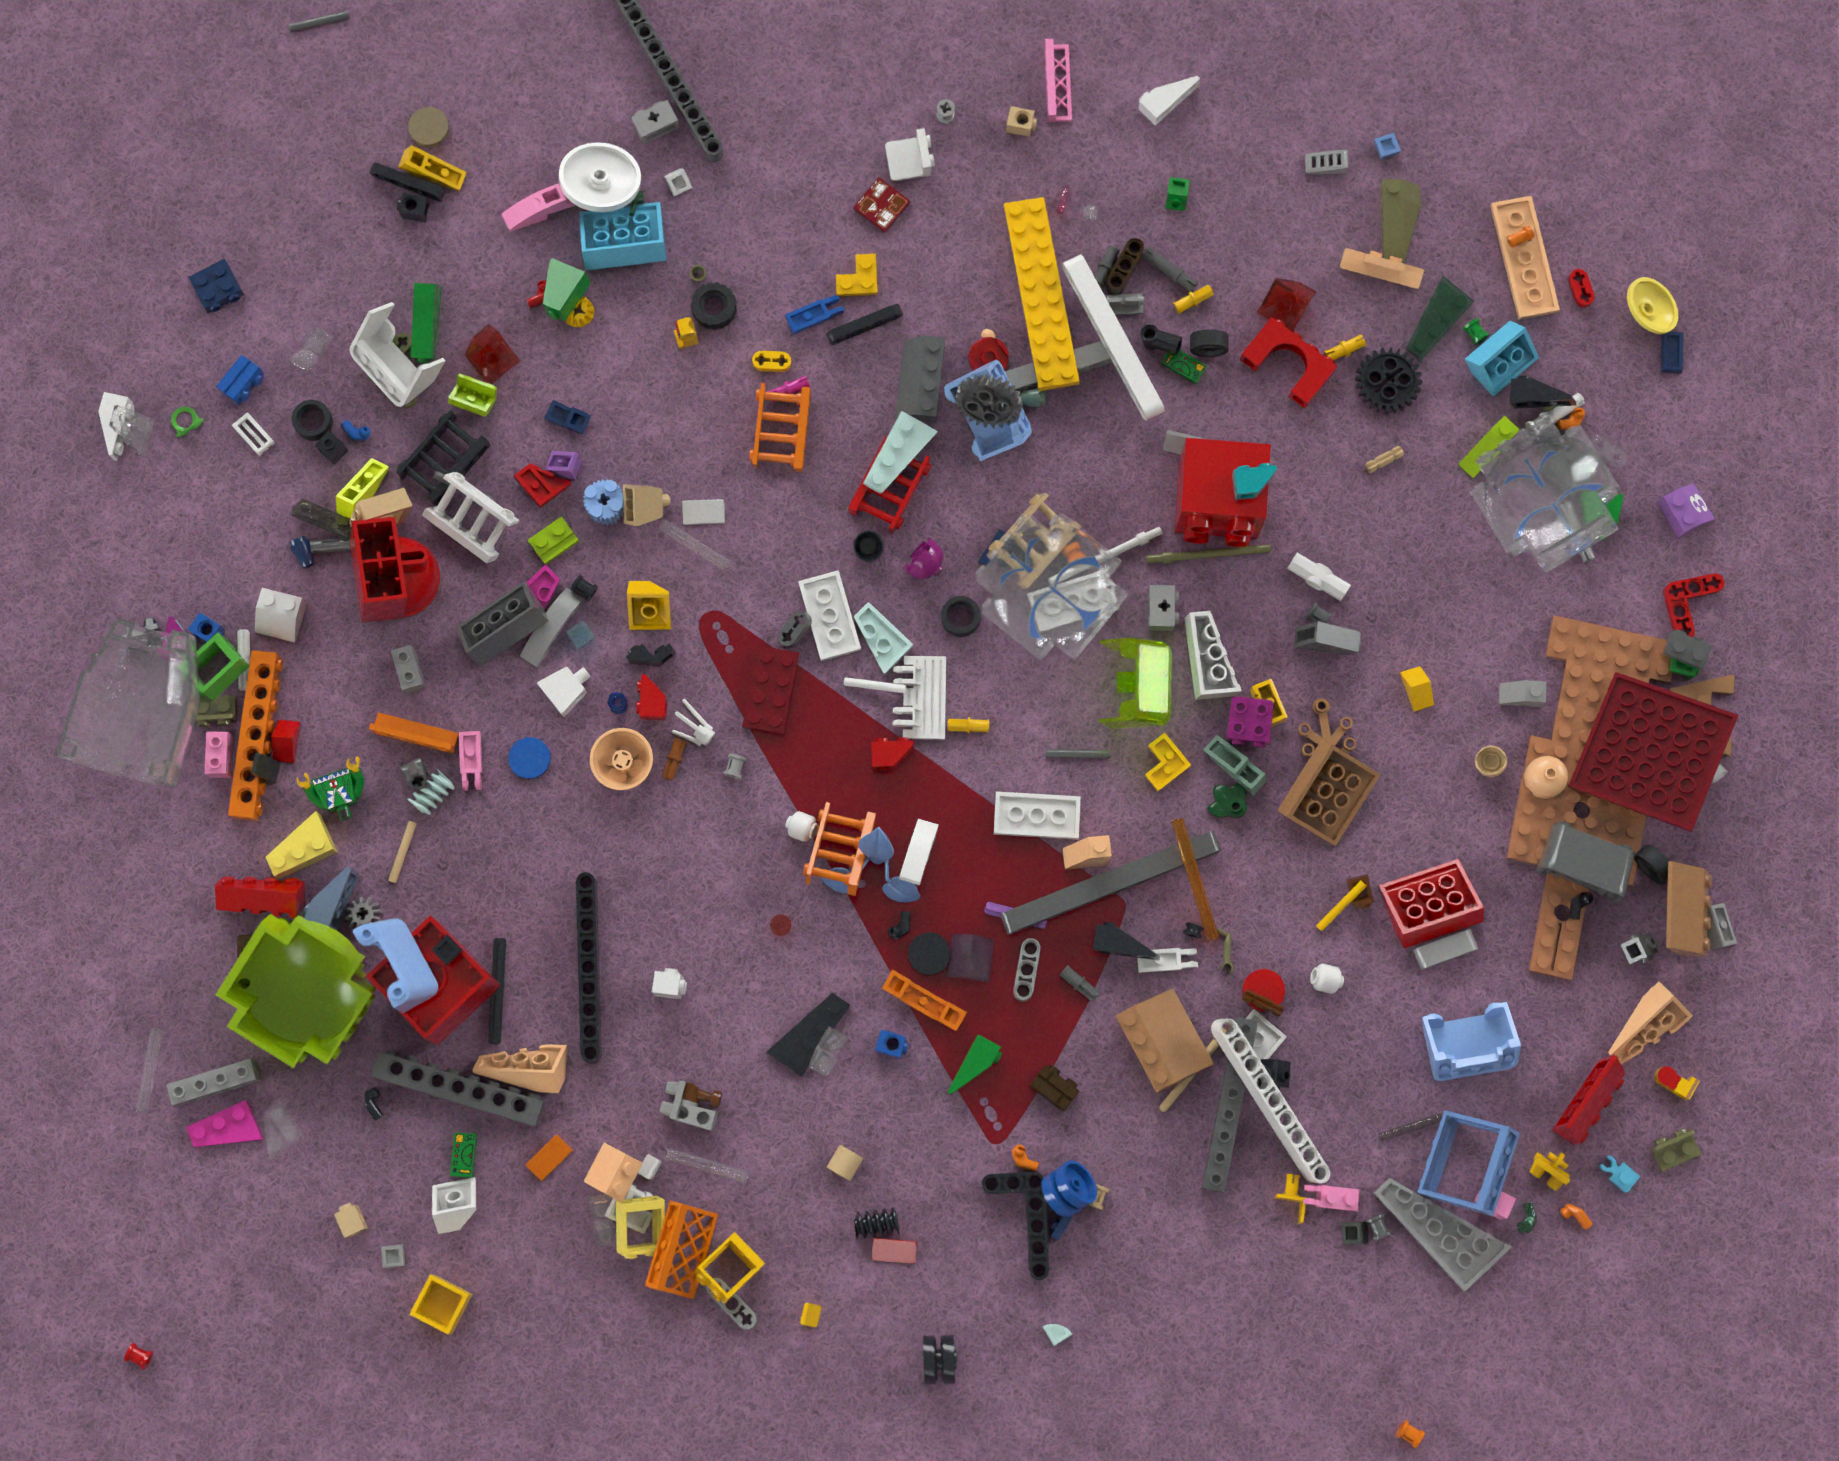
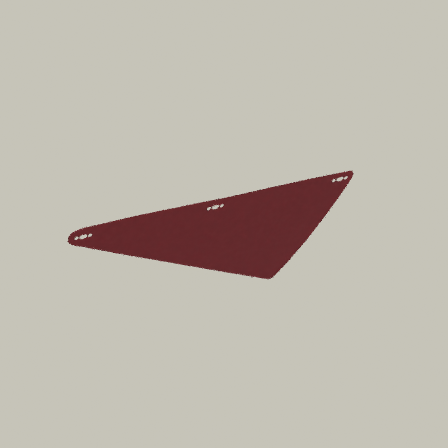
M711 610L704 613L699 620L700 635L708 654L744 718L758 645L773 647L729 615L718 610ZM719 622L721 625L720 629H713V623ZM719 630L727 633L729 637L727 645H732L734 648L732 653H727L725 650L727 645L719 642L717 638ZM797 665L784 735L750 730L797 811L814 816L819 826L821 823L818 822L820 809L824 810L826 802L830 803V814L860 821L861 819H866L867 812L876 813L873 831L880 827L888 837L894 850L893 856L888 862L890 879L900 877L918 819L938 824L936 837L920 885L915 884L921 895L918 900L897 902L887 897L882 890L883 885L887 883L885 880L884 862L875 864L871 859L862 869L860 880H865L866 886L864 888L858 886L856 896L847 895L890 972L892 970L910 979L913 983L967 1012L957 1031L911 1007L952 1081L955 1079L977 1035L1001 1046L999 1052L1002 1055L997 1065L992 1063L989 1069L958 1090L987 1139L993 1144H1000L1009 1137L1037 1092L1029 1087L1030 1083L1044 1065L1049 1067L1050 1064L1053 1066L1056 1064L1090 1001L1077 989L1074 991V987L1060 977V974L1067 966H1070L1082 978L1086 977L1085 980L1096 988L1110 954L1097 953L1093 950L1096 924L1103 925V922H1111L1120 928L1127 909L1126 902L1115 893L1047 920L1044 929L1031 926L1008 935L1000 917L985 914L987 902L1016 908L1090 879L1093 876L1082 868L1065 870L1063 854L1040 837L994 835L995 805L916 748L894 770H872L871 742H876L877 738H888V741H897V738L900 737L817 677ZM827 822L825 827L826 832L852 838L861 837L862 834L857 828ZM823 839L820 845L822 850L848 856L856 855L857 849H854L853 846ZM827 860L831 868L841 867L849 870V864ZM901 911L911 912L910 931L900 939H892L888 935L889 928L900 923ZM931 932L938 934L949 945V963L938 974H920L913 969L909 962V945L915 937L922 933ZM1035 939L1040 944V955L1034 989L1028 1001L1020 1002L1013 995L1020 950L1025 940ZM1028 944L1024 947V950L1027 954L1032 955L1035 954L1036 947ZM1024 965L1021 967V972L1023 975L1029 976L1033 973V969L1029 965ZM1020 986L1017 989V993L1021 997H1025L1029 994V990L1025 986ZM982 1097H986L989 1100L986 1106H992L996 1110L998 1118L995 1122L987 1118L985 1114L986 1106L980 1103ZM996 1122L1002 1123L1001 1130L994 1128Z

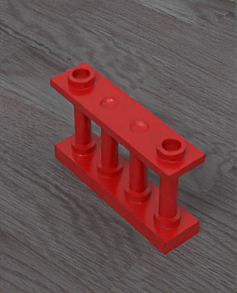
M885 436L848 507V512L854 516H857L859 511L869 513L891 524L889 533L893 534L896 529L899 530L904 521L902 516L923 475H928L932 465L929 464L930 457L927 455L922 463L912 459L908 466L918 470L914 480L912 481L900 474L893 480L909 488L904 499L887 490L880 494L867 487L863 482L887 439V436ZM874 493L899 505L900 507L895 517L867 504L865 500L867 494Z

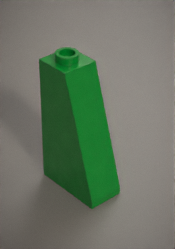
M414 283L411 358H417V362L429 363V359H435L442 294V286L437 284Z

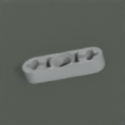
M713 1278L717 1283L720 1282L722 1284L721 1288L725 1292L727 1289L731 1290L724 1280ZM706 1286L707 1293L742 1329H751L756 1325L757 1316L755 1312L737 1294H734L732 1297L737 1299L738 1306L735 1310H729L723 1302L717 1301L712 1296L710 1288ZM742 1305L745 1307V1310H742L745 1315L751 1314L753 1316L751 1318V1325L748 1323L743 1325V1318L740 1314H738L737 1318L733 1315L741 1309Z

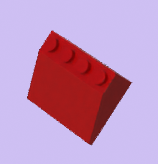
M1459 859L1379 885L1385 906L1403 949L1484 922V907Z
M1611 1055L1597 1062L1552 1129L1572 1145H1577L1579 1142L1582 1144L1589 1135L1587 1130L1591 1125L1594 1126L1601 1117L1599 1112L1603 1107L1607 1108L1611 1103L1613 1091H1618L1625 1080L1622 1078L1625 1075V1071L1617 1056Z

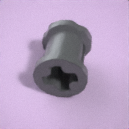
M1315 602L1305 618H1310L1315 622L1327 623L1333 613H1327L1318 607V603Z
M1384 1213L1365 1220L1366 1223H1369L1374 1234L1372 1237L1373 1241L1392 1234L1384 1222Z

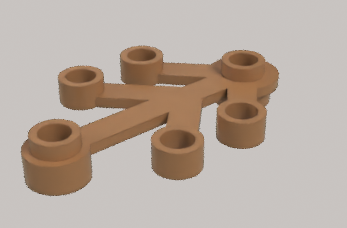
M1319 698L1314 701L1312 710L1319 717L1322 737L1312 731L1308 723L1299 725L1298 734L1307 737L1317 745L1321 739H1324L1335 746L1345 731L1352 727L1353 722L1351 718L1343 717L1339 722V727L1331 736L1327 717L1330 704L1326 699ZM1323 703L1325 705V709H1319L1318 704ZM1347 720L1349 727H1344L1342 721ZM1301 727H1307L1308 732H1301ZM1352 737L1346 738L1341 750L1348 754L1349 751L1356 747V740ZM1346 741H1351L1353 747H1347ZM1310 743L1303 745L1301 753L1305 757H1311L1315 751L1314 746ZM1310 747L1312 752L1307 754L1304 748Z

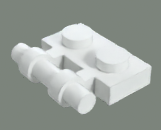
M631 1185L624 1199L652 1196V1194L647 1191L642 1192L636 1189V1186ZM615 1198L612 1199L605 1214L606 1217L616 1221L617 1200ZM646 1210L626 1213L627 1227L644 1234L652 1219V1213Z

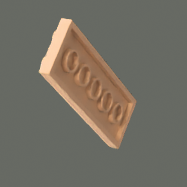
M1532 196L1492 203L1490 207L1518 320L1558 313L1560 309ZM1524 226H1530L1535 235L1532 241H1525L1511 248L1506 237L1522 230Z

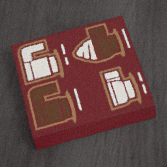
M878 177L854 205L853 209L886 233L909 206L910 200Z

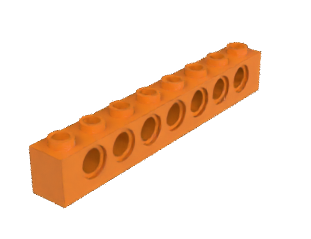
M251 651L228 816L232 819L258 821V816H261L263 812V804L260 802L261 795H264L266 791V783L263 782V778L255 777L251 782H247V776L251 773L253 761H250V755L253 752H258L267 756L272 748L269 738L270 733L274 732L275 726L272 717L273 712L277 711L276 692L280 690L278 674L283 669V659L276 652ZM265 670H270V675L267 678L262 679V672ZM263 690H267L266 697L263 699H259V693ZM264 711L263 718L256 720L257 712ZM261 731V737L258 740H253V734ZM252 793L251 801L244 803V796Z

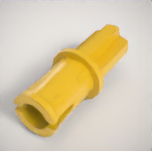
M1206 285L1193 293L1189 292V295L1174 302L1173 305L1177 313L1181 314V312L1193 306L1197 307L1198 303L1212 297L1214 293L1212 288Z
M970 717L968 719H948L947 729L948 731L968 732V734L970 732L989 733V720L970 719Z

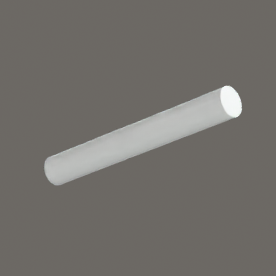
M847 677L844 679V686L906 693L907 688L906 685Z

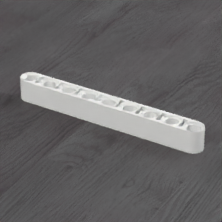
M1080 254L1063 262L1062 267L1065 275L1143 419L1147 421L1165 412L1160 397L1084 257Z
M1232 1019L1215 1020L1211 1026L1213 1036L1303 1177L1310 1183L1327 1182L1330 1177L1328 1166L1237 1023ZM1223 1024L1227 1027L1225 1034L1222 1031ZM1235 1042L1238 1043V1051H1237V1052L1234 1050V1043H1235ZM1247 1060L1250 1063V1067L1248 1070L1245 1067V1063ZM1258 1078H1260L1261 1080L1260 1088H1258L1257 1086ZM1270 1096L1273 1099V1103L1271 1106L1268 1103V1099ZM1282 1114L1284 1116L1283 1124H1281L1280 1122V1116ZM1293 1132H1294L1295 1135H1296V1139H1295L1294 1142L1292 1141V1138H1291ZM1305 1150L1307 1152L1306 1160H1304L1303 1153ZM1316 1169H1318L1319 1175L1317 1178L1315 1177Z

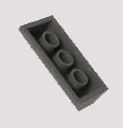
M920 336L904 340L895 419L903 411L921 422L936 423L945 349L944 337Z
M523 581L458 625L457 630L466 654L481 667L548 622V618L544 608L528 584Z

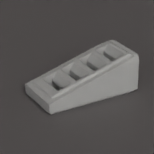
M1347 150L1305 154V174H1346L1348 170ZM1312 159H1316V168H1312ZM1320 159H1324V167L1320 166ZM1329 159H1332V166H1329ZM1337 159H1341V165H1337Z

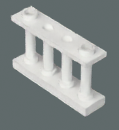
M460 473L446 474L443 478L450 483L438 506L425 508L422 516L485 563L495 561L499 556V553L494 550L495 543L505 526L518 524L519 519L514 517L512 511L502 508L468 483ZM459 489L467 496L455 517L451 518L445 514V509L456 490ZM473 501H475L483 509L472 528L467 530L462 526L461 521ZM491 513L499 519V522L487 542H483L478 538L477 534Z

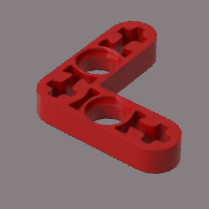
M1713 573L1669 583L1664 588L1663 595L1673 630H1682V623L1677 624V622L1686 619L1687 622H1684L1683 626L1685 630H1689L1687 636H1694L1695 628L1687 599L1718 593L1725 585L1721 575ZM1712 579L1719 583L1716 588L1714 585L1707 586L1705 588L1706 591H1704V584L1710 583ZM1689 583H1696L1699 586V592L1692 593L1688 588ZM1672 587L1674 590L1684 589V591L1677 593L1676 597L1669 593ZM1675 607H1681L1684 610L1683 617H1677L1674 614Z

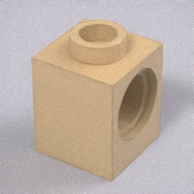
M1011 106L1006 132L1030 137L1031 130L1035 131L1037 119L1034 118V111ZM1025 120L1027 123L1021 125L1018 123V121Z
M345 1204L338 1208L339 1212L334 1214L344 1238H350L368 1229L358 1205Z

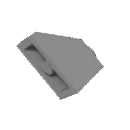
M1524 680L1499 684L1500 705L1541 707L1546 703V682Z

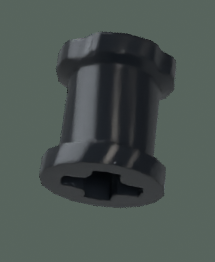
M579 575L573 582L570 590L578 592L587 601H590L596 593L598 586L596 584L592 585L583 579L584 576Z

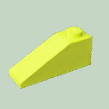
M371 458L336 495L337 513L350 519L358 501L374 496L387 474L389 466Z

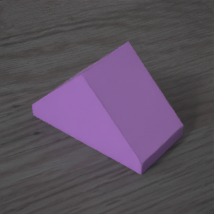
M552 451L545 470L575 480L582 460L577 452Z

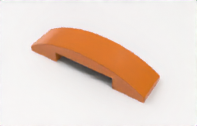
M894 970L890 972L881 988L912 1008L957 1031L967 1013L913 983L910 979Z

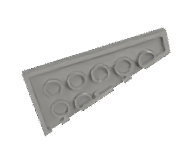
M1388 1178L1373 1192L1463 1292L1511 1248L1508 1244L1485 1233L1391 1178Z

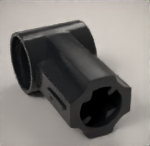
M1152 324L1145 325L1140 331L1142 343L1146 349H1158L1174 355L1179 353L1183 340L1181 336L1158 330ZM1154 335L1152 339H1147L1148 336Z

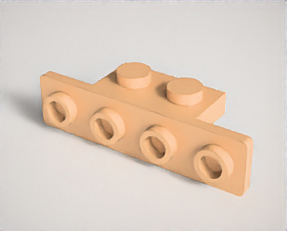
M1345 248L1340 268L1408 287L1419 288L1424 269L1401 263V258L1390 256V259L1381 258L1382 253L1370 251V254Z

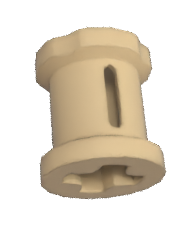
M1096 1184L1097 1197L1089 1206L1102 1210L1105 1194L1109 1193L1110 1189Z

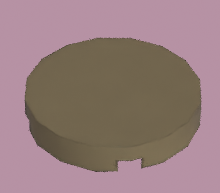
M423 107L415 111L410 117L408 129L412 139L418 145L435 147L447 138L449 122L445 114L439 109Z

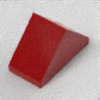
M278 721L271 736L273 759L278 762L295 763L301 722Z

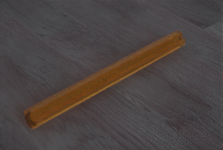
M1177 818L1172 820L1171 823L1206 937L1209 941L1219 938V934L1183 818Z

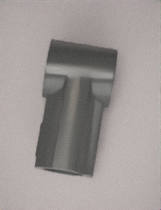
M420 757L401 766L411 789L421 790L425 788L428 771Z

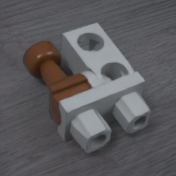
M679 1081V1083L667 1082L665 1093L675 1095L673 1104L663 1101L660 1113L669 1116L671 1120L713 1132L718 1113L697 1107L698 1101L710 1102L711 1107L718 1109L723 1092L715 1090L713 1093H709L699 1089L694 1084Z

